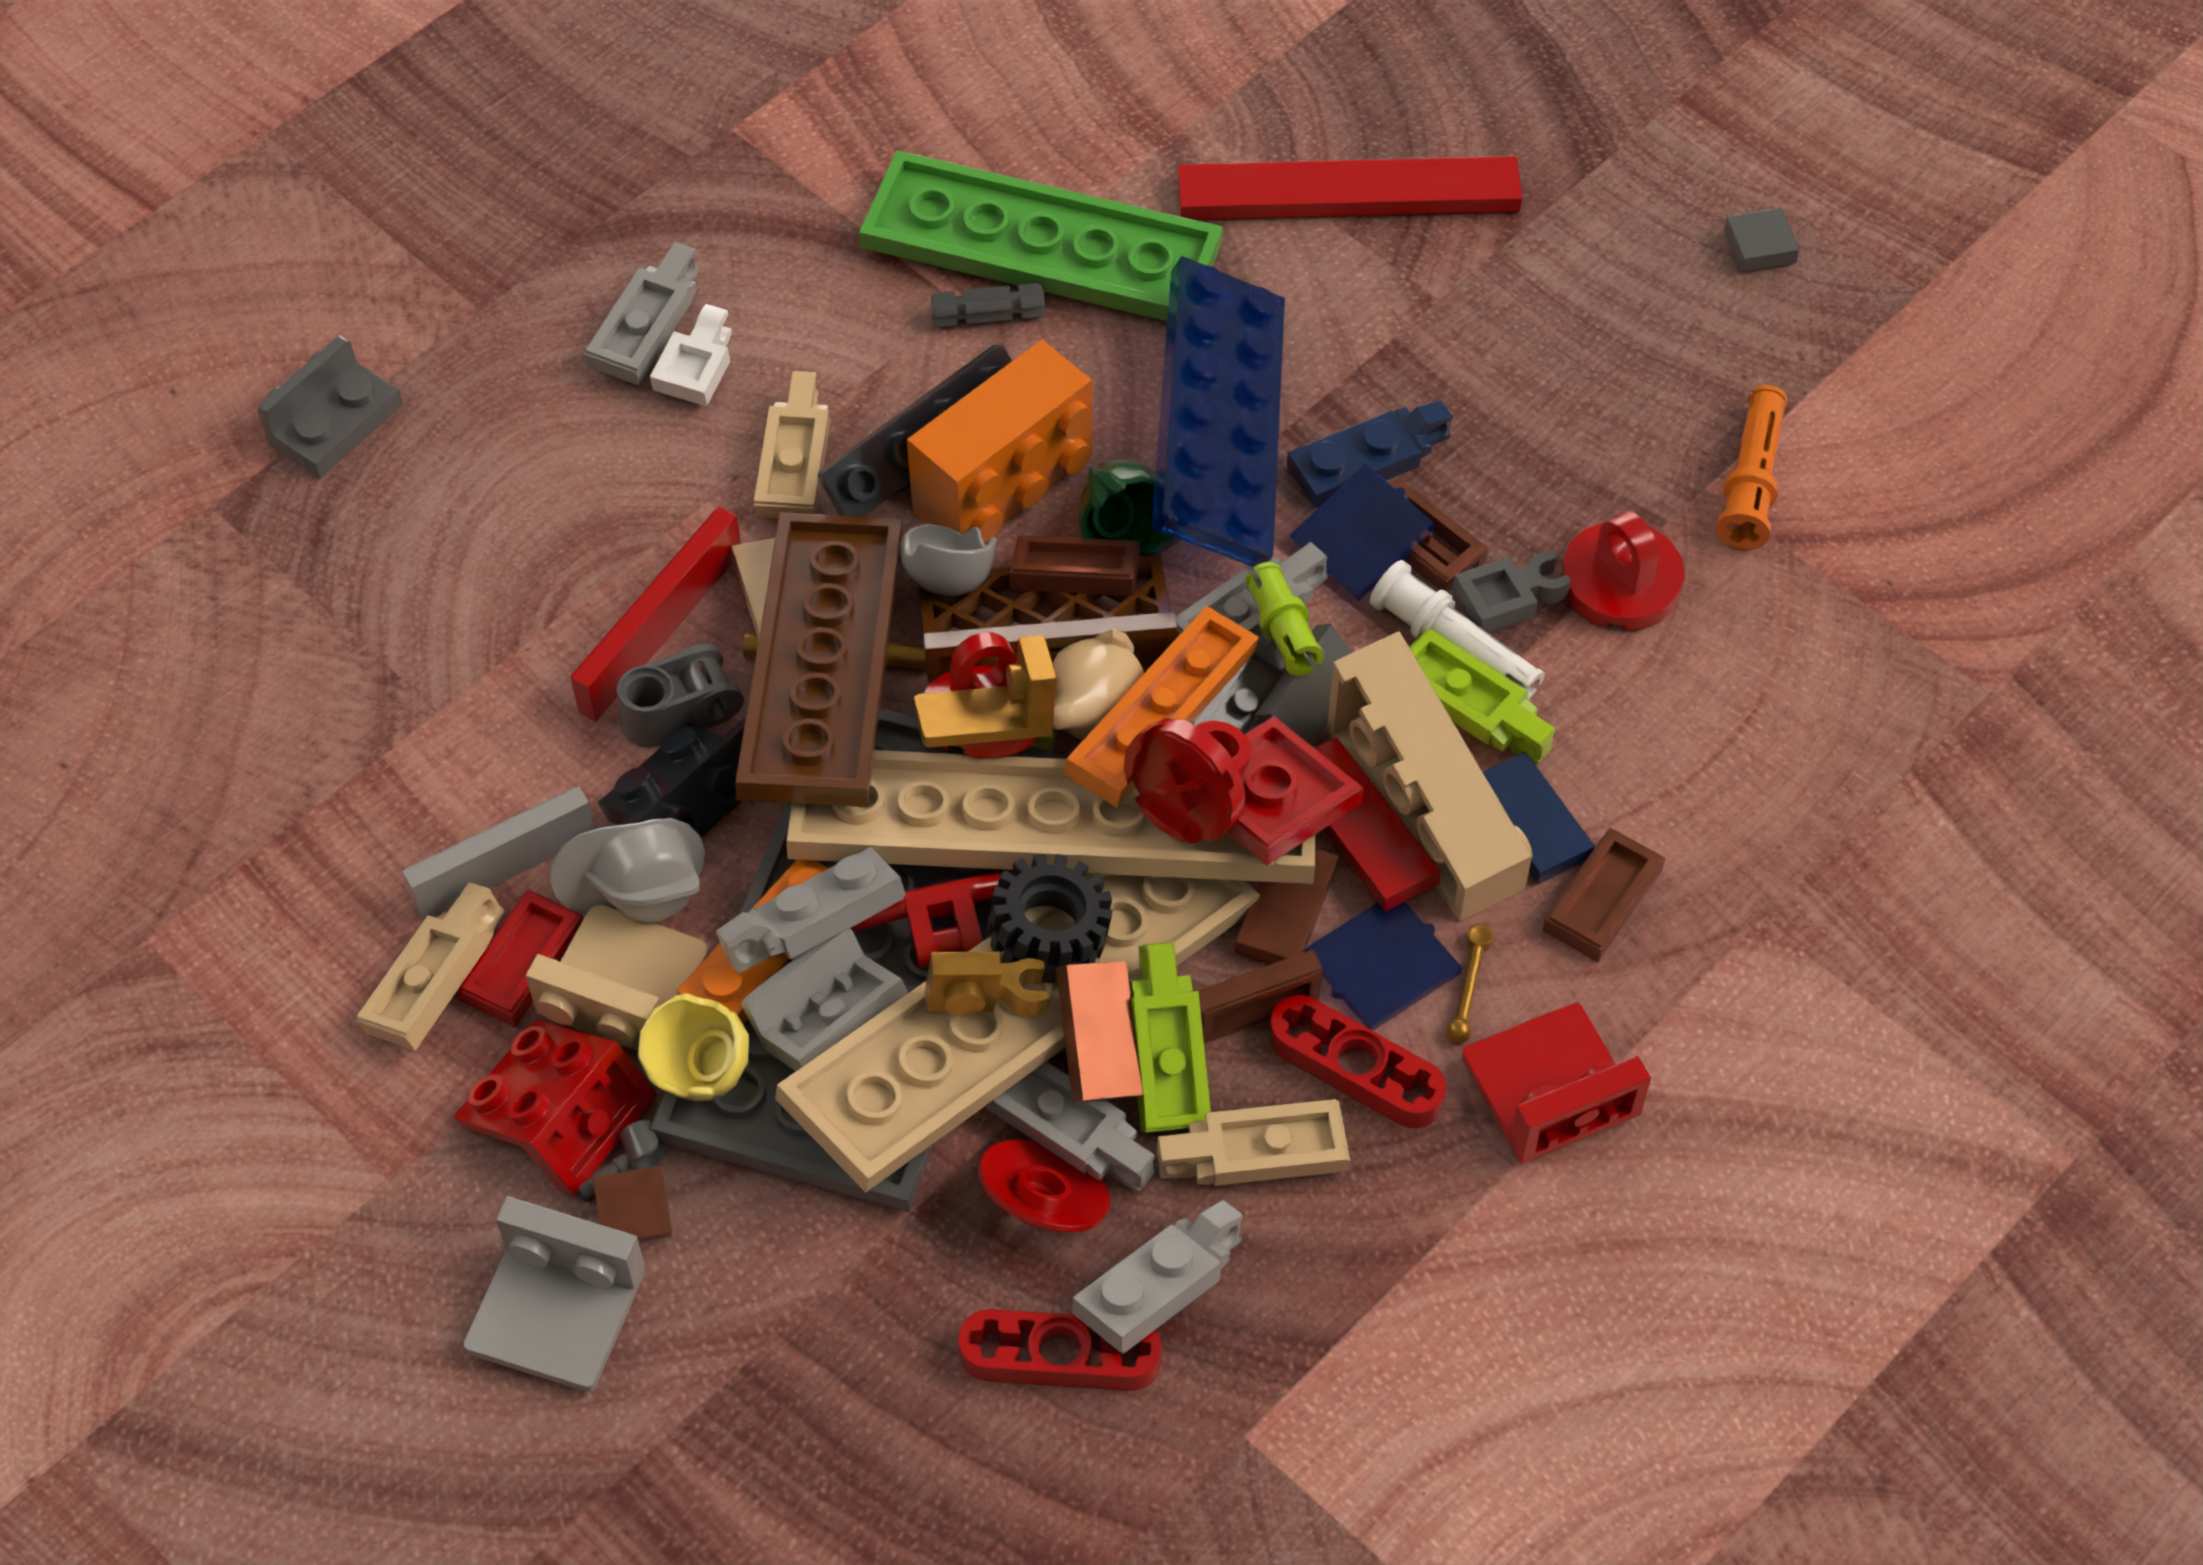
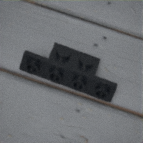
M992 345L818 472V480L839 515L863 517L893 494L900 493L911 487L907 439L1012 362L1003 345Z
M746 717L725 736L690 723L684 728L669 734L662 741L659 750L639 767L631 769L620 776L614 788L597 802L608 821L616 825H625L652 819L673 818L688 823L700 837L706 834L742 802V800H737L735 782Z

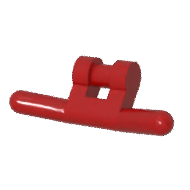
M1003 872L968 877L905 891L906 895L903 896V900L850 929L853 932L907 918L919 968L929 966L931 952H968L983 942L973 903L992 901L995 886H998L999 877ZM954 915L956 926L932 931L930 919Z

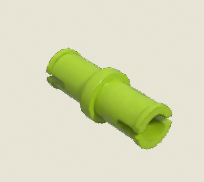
M1264 562L1256 565L1253 568L1262 586H1259L1254 574L1250 572L1246 574L1244 582L1247 591L1252 595L1260 612L1258 621L1263 634L1275 642L1284 660L1285 668L1290 674L1304 676L1312 673L1315 669L1306 652L1310 653L1314 663L1318 666L1323 663L1325 656L1322 647L1317 643L1308 625L1310 617L1305 603L1293 595L1284 578L1283 570L1278 564Z

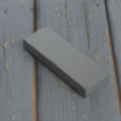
M579 786L574 787L404 869L402 873L412 903L422 921L425 920L427 915L432 917L451 908L469 882L490 889L555 857L561 847L578 834L594 830L595 825L590 804Z

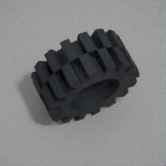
M1045 854L1033 855L1031 868L1028 867L1022 858L1013 863L1011 873L1005 870L999 877L998 886H995L987 924V936H992L990 946L993 952L1000 953L1004 951L1002 963H1013L1027 958L1041 960L1045 966L1043 983H1055L1056 968L1065 965L1095 963L1096 957L1100 958L1104 950L1113 910H1110L1112 904L1110 891L1102 892L1104 880L1098 873L1087 880L1088 865L1078 861L1072 870L1066 867L1068 856L1056 854L1054 865L1046 864ZM1036 906L1055 907L1070 915L1075 924L1073 927L1065 930H1046L1030 922L1025 916V911Z

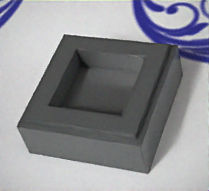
M1782 207L1727 216L1724 232L1741 273L1797 262L1800 249Z

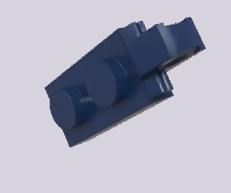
M1441 400L1418 406L1411 413L1406 407L1396 409L1394 412L1391 410L1289 451L1287 453V466L1313 506L1320 508L1420 467L1421 458L1432 452L1431 448L1433 445L1450 438L1451 434L1449 432L1453 416Z

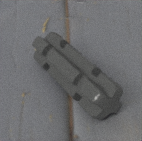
M1039 283L1018 284L1017 291H1010L1009 285L963 290V296L956 297L954 291L936 292L931 296L930 301L932 320L937 327L958 326L957 320L966 319V325L1013 320L1012 314H1020L1021 319L1040 318L1044 315L1045 311L1044 291Z

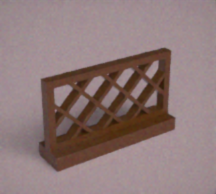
M1161 554L1140 556L1136 578L1150 577L1151 580L1137 591L1134 590L1133 596L1105 595L1120 602L1110 612L1092 605L1103 596L1096 594L1078 593L1074 596L1069 593L1025 591L1015 601L1007 599L998 593L1004 589H1010L1011 567L991 568L987 579L971 593L963 594L964 598L952 607L932 597L939 594L927 592L919 587L928 684L942 674L950 672V663L955 649L969 636L980 632H994L1003 636L1012 647L1016 656L1018 637L1044 635L1053 663L1057 654L1070 644L1093 639L1103 632L1115 629L1126 633L1134 646L1133 654L1140 662L1144 673L1177 638L1175 613L1171 612ZM1043 600L1059 608L1047 618L1031 610ZM981 606L997 613L986 623L970 616L971 613ZM1137 611L1143 613V615H1134V614H1135ZM1077 616V617H1079V618H1081V619H1083V620H1073V619ZM1014 622H1017V623L1021 624V625L1010 626V625L1013 624ZM953 627L958 629L957 631H949ZM988 657L979 661L975 666H995L999 658Z

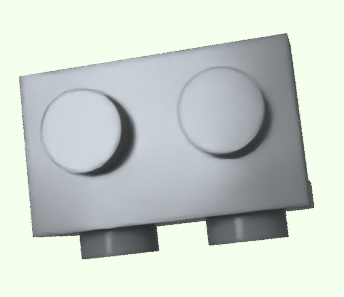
M849 928L797 956L742 1000V1007L764 1050L794 1071H797L908 994V991L900 977L863 954L853 931Z

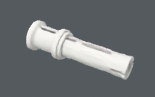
M1400 560L1394 563L1376 584L1370 597V605L1379 611L1386 608L1411 626L1410 633L1418 639L1425 631L1432 629L1528 691V700L1537 691L1531 685L1534 682L1537 685H1541L1545 677L1544 671L1535 668L1455 610V601L1452 600V595L1443 589L1436 592L1411 574V566L1405 561Z

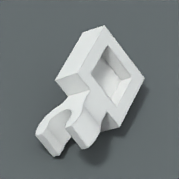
M706 304L702 308L690 336L673 332L650 376L653 391L708 406L730 363L729 351L726 346L730 340L732 330L723 326L728 316V310Z

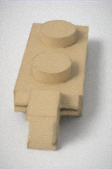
M793 371L788 402H775L774 406H769L754 496L755 517L779 519L780 512L817 514L821 488L817 475L824 468L830 418L828 405L818 404L819 391L816 389V372Z
M469 882L448 913L443 912L437 918L427 915L356 1016L358 1018L356 1022L366 1034L416 1051L488 947L487 945L491 941L493 931L504 913L503 907L499 905L489 888Z
M1336 1099L1209 1112L1205 1114V1120L1189 1124V1133L1158 1136L1156 1155L1160 1179L1191 1178L1196 1176L1197 1184L1200 1185L1214 1183V1186L1347 1172L1350 1165L1339 1100Z

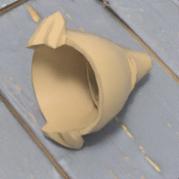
M1111 629L1097 635L1096 638L1070 644L1057 654L1052 663L1057 678L1053 728L1056 730L1063 729L1074 737L1084 740L1142 677L1144 670L1133 654L1134 646L1126 633Z

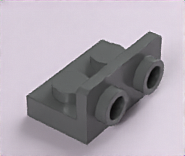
M339 335L324 349L315 352L307 364L283 385L274 388L259 405L258 413L269 445L320 479L399 409L403 402L399 389L358 363L351 342Z

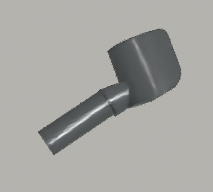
M640 1120L625 1127L620 1133V1140L625 1153L613 1159V1162L592 1177L660 1166L663 1162L665 1151L662 1143L658 1142L656 1133L650 1129L652 1123L649 1120ZM592 1177L578 1188L586 1201L595 1195Z

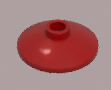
M1007 1140L996 1143L984 1152L980 1160L978 1176L985 1192L998 1206L1027 1225L1056 1232H1083L1101 1224L1110 1208V1194L1102 1179L1098 1180L1090 1176L1088 1172L1086 1174L1082 1173L1036 1141Z

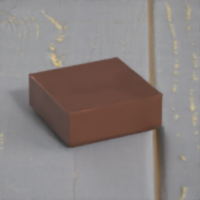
M661 1165L592 1177L600 1225L636 1235L638 1242L673 1236Z

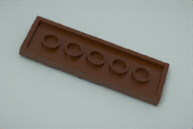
M779 513L736 775L737 800L868 807L900 560L899 547L902 540V519Z

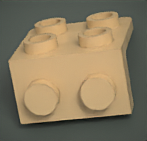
M595 905L587 912L561 961L559 962L537 954L526 974V979L538 1015L544 1016L555 1023L568 1025L598 1037L616 1041L619 1046L629 1047L638 1051L640 1030L653 1009L677 995L676 990L707 958L708 950L706 943L701 939L656 923H643L630 919L620 910L606 905Z

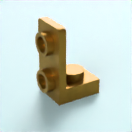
M1045 636L1018 637L1017 664L1007 665V686L917 694L914 697V710L923 745L925 747H940L1052 736L1057 678Z

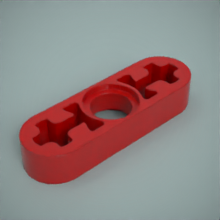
M1294 995L1283 999L1275 1006L1271 1015L1269 1039L1273 1050L1281 1058L1401 1126L1422 1128L1438 1119L1444 1105L1446 1082L1443 1074L1436 1066L1313 997ZM1303 1020L1312 1024L1311 1034L1302 1032L1297 1038L1288 1035L1289 1025L1297 1027ZM1331 1034L1335 1035L1329 1044L1327 1056H1322L1320 1054L1321 1043L1327 1046L1329 1036ZM1359 1048L1369 1052L1375 1059L1376 1065L1365 1074H1352L1341 1067L1338 1057L1348 1049ZM1390 1066L1394 1068L1393 1079L1387 1077L1385 1088L1381 1089L1379 1086L1385 1078L1386 1068ZM1417 1084L1426 1088L1425 1098L1418 1097L1413 1103L1403 1099L1404 1089L1411 1091Z
M985 1309L970 1315L962 1324L958 1335L959 1355L962 1366L974 1378L988 1382L1135 1391L1151 1384L1157 1377L1161 1367L1162 1346L1159 1335L1155 1330L1137 1343L1138 1352L1142 1356H1138L1136 1367L1122 1366L1121 1355L1118 1354L1120 1352L1074 1314ZM986 1333L998 1334L1000 1345H1002L997 1348L995 1357L992 1358L982 1357L981 1347L979 1346V1344H983ZM1020 1334H1030L1028 1339L1029 1362L1020 1361ZM1067 1335L1078 1343L1080 1353L1069 1364L1053 1365L1041 1356L1040 1347L1051 1336ZM1091 1338L1100 1339L1099 1367L1090 1366Z

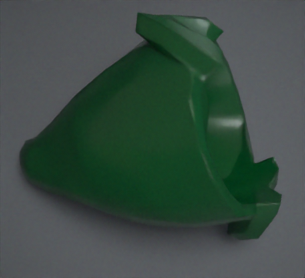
M1114 458L1101 462L1097 468L1089 467L1088 483L1082 492L1078 513V524L1083 538L1139 542L1140 556L1144 554H1159L1180 542L1175 529L1177 521L1175 497L1160 474L1133 459Z

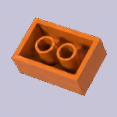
M1041 339L907 439L913 514L925 524L949 527L960 534H963L972 527H978L981 531L983 542L988 541L990 537H994L1004 522L1021 509L1031 508L1036 505L1050 487L1067 474L1073 475L1079 472L1093 455L1092 379Z

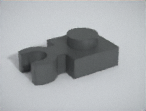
M1542 552L1532 557L1528 566L1517 569L1511 557H1507L1456 574L1453 592L1470 620L1488 633L1535 617L1538 602L1552 604L1564 600L1569 594L1571 579L1568 575L1554 580L1544 578L1543 576L1554 572L1557 557L1554 552Z

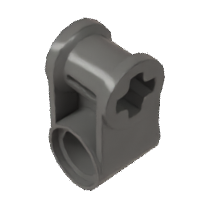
M710 643L693 645L678 654L647 665L634 667L625 672L619 680L617 694L623 734L630 742L643 747L659 746L669 734L684 728L689 723L701 728L712 727L730 720L740 711L744 703V697L739 687L729 683L721 667L724 659L719 648ZM698 663H702V664H701V670L699 669V667H698V665H697Z

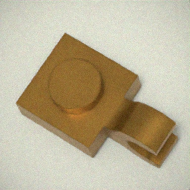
M931 952L925 985L927 1013L948 1012L955 1016H971L979 1012H994L996 1001H1001L1019 1015L1029 1017L1045 1013L1048 1001L1047 991H1028L1021 985L1041 984L1045 970L1044 962L1038 959L1027 958L1013 963H1000L999 952Z

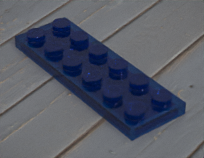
M1181 256L1171 270L1152 529L1255 567L1258 564L1269 562L1273 557L1285 298L1263 287H1257L1220 272L1212 266L1203 265Z

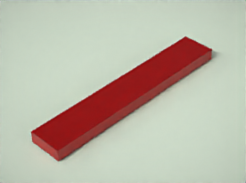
M1517 156L1178 164L1180 217L1192 220L1520 212L1522 204Z

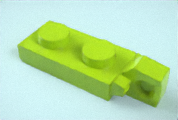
M1432 629L1425 631L1409 647L1453 723L1488 746L1491 744L1493 748L1504 751L1508 746L1517 755L1526 751L1536 765L1552 750L1555 727L1536 716L1538 709L1527 699L1528 691Z
M1174 942L1140 945L1138 950L1141 980L1129 981L1143 1095L1137 1096L1140 1131L1147 1133L1189 1128V1124L1205 1120V1114L1211 1112L1199 991H1193L1190 975L1177 976Z

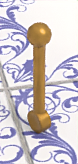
M1475 924L1468 930L1467 944L1471 948L1456 1016L1446 1027L1447 1037L1455 1044L1465 1043L1472 1035V1028L1468 1019L1483 952L1491 948L1494 938L1492 929L1485 924Z

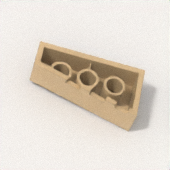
M1400 631L1334 661L1326 732L1331 739L1337 737L1441 871L1440 884L1435 886V888L1459 922L1525 890L1530 863L1533 857L1530 843L1523 831L1511 822Z

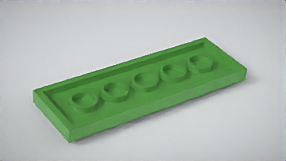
M896 150L859 231L860 248L1014 285L1039 283L1043 291L1190 327L1222 244L1223 227Z

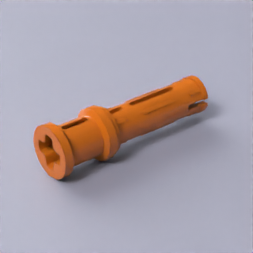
M1772 385L1757 386L1753 392H1750L1737 467L1724 481L1723 494L1727 502L1725 511L1719 515L1716 521V534L1722 542L1736 549L1751 550L1760 548L1767 543L1771 534V523L1767 518L1769 507L1774 505L1778 497V484L1772 474L1779 446L1784 410L1788 402L1785 392ZM1734 523L1738 524L1737 530L1733 527Z

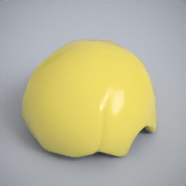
M680 994L657 1006L651 1012L640 1030L638 1058L648 1079L658 1088L679 1098L693 1101L712 1100L715 1096L725 1095L738 1083L748 1063L749 1034L737 1014L721 1003L691 994Z

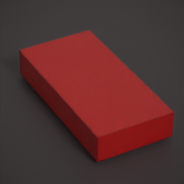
M527 889L457 990L459 1000L516 1027L533 1002L526 974L537 954L560 962L584 920L583 915Z

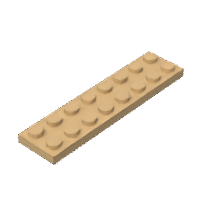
M875 750L868 807L792 803L787 834V858L839 862L847 856L858 854L872 847L887 864L1012 870L1013 863L1022 858L1028 867L1031 868L1033 855L1045 854L1046 864L1054 865L1056 854L1068 856L1067 868L1073 870L1078 861H1081L1089 866L1087 873L1313 884L1315 872V835L1266 866L1228 833L1210 843V840L1201 839L1196 844L1181 842L1160 831L1143 815L1134 800L1140 795L1136 787L1116 808L1063 775L1066 759L1010 756L976 759L963 756V754Z
M1087 873L1086 879L1088 880L1096 874ZM1098 874L1104 880L1102 892L1110 891L1112 897L1110 910H1113L1104 950L1100 958L1096 957L1095 963L1126 961L1129 981L1141 980L1138 946L1151 943L1174 942L1177 967L1247 915L1249 907L1259 899L1260 894L1246 881ZM1036 906L1025 912V916L1030 922L1046 930H1065L1073 927L1075 924L1070 915L1061 909L1051 906ZM992 936L968 952H993L990 946ZM1004 951L1000 952V963H1002ZM1057 975L1055 983H1043L1042 978L1041 984L1021 985L1028 991L1040 990L1047 991L1048 993L1045 1013L1030 1017L1013 1012L1001 1001H996L994 1012H979L971 1016H955L948 1012L927 1013L925 981L777 1084L775 1100L866 1193L1066 1047Z

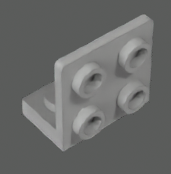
M507 1196L496 1219L506 1251L464 1340V1348L467 1354L578 1390L592 1392L598 1384L646 1273L638 1238L636 1235Z

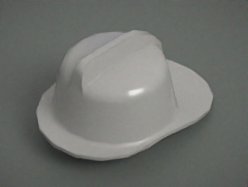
M673 818L652 819L640 823L602 827L580 833L564 844L552 861L549 879L555 897L569 910L576 911L586 916L589 909L595 905H606L620 910L630 919L643 923L662 922L677 915L687 906L691 897L699 892L700 883L698 877L703 870L705 850L700 835L688 823Z

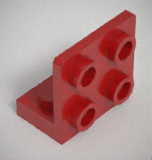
M1577 1002L1467 1045L1462 1053L1463 1062L1521 1164L1640 1116L1651 1081V1076L1639 1056L1616 1065L1582 1005Z
M537 1020L516 1036L508 1053L490 1074L473 1086L469 1092L468 1099L455 1113L454 1118L462 1128L523 1147L559 1191L575 1196L579 1191L578 1188L590 1178L618 1144L621 1131L628 1125L636 1122L658 1094L616 1041Z

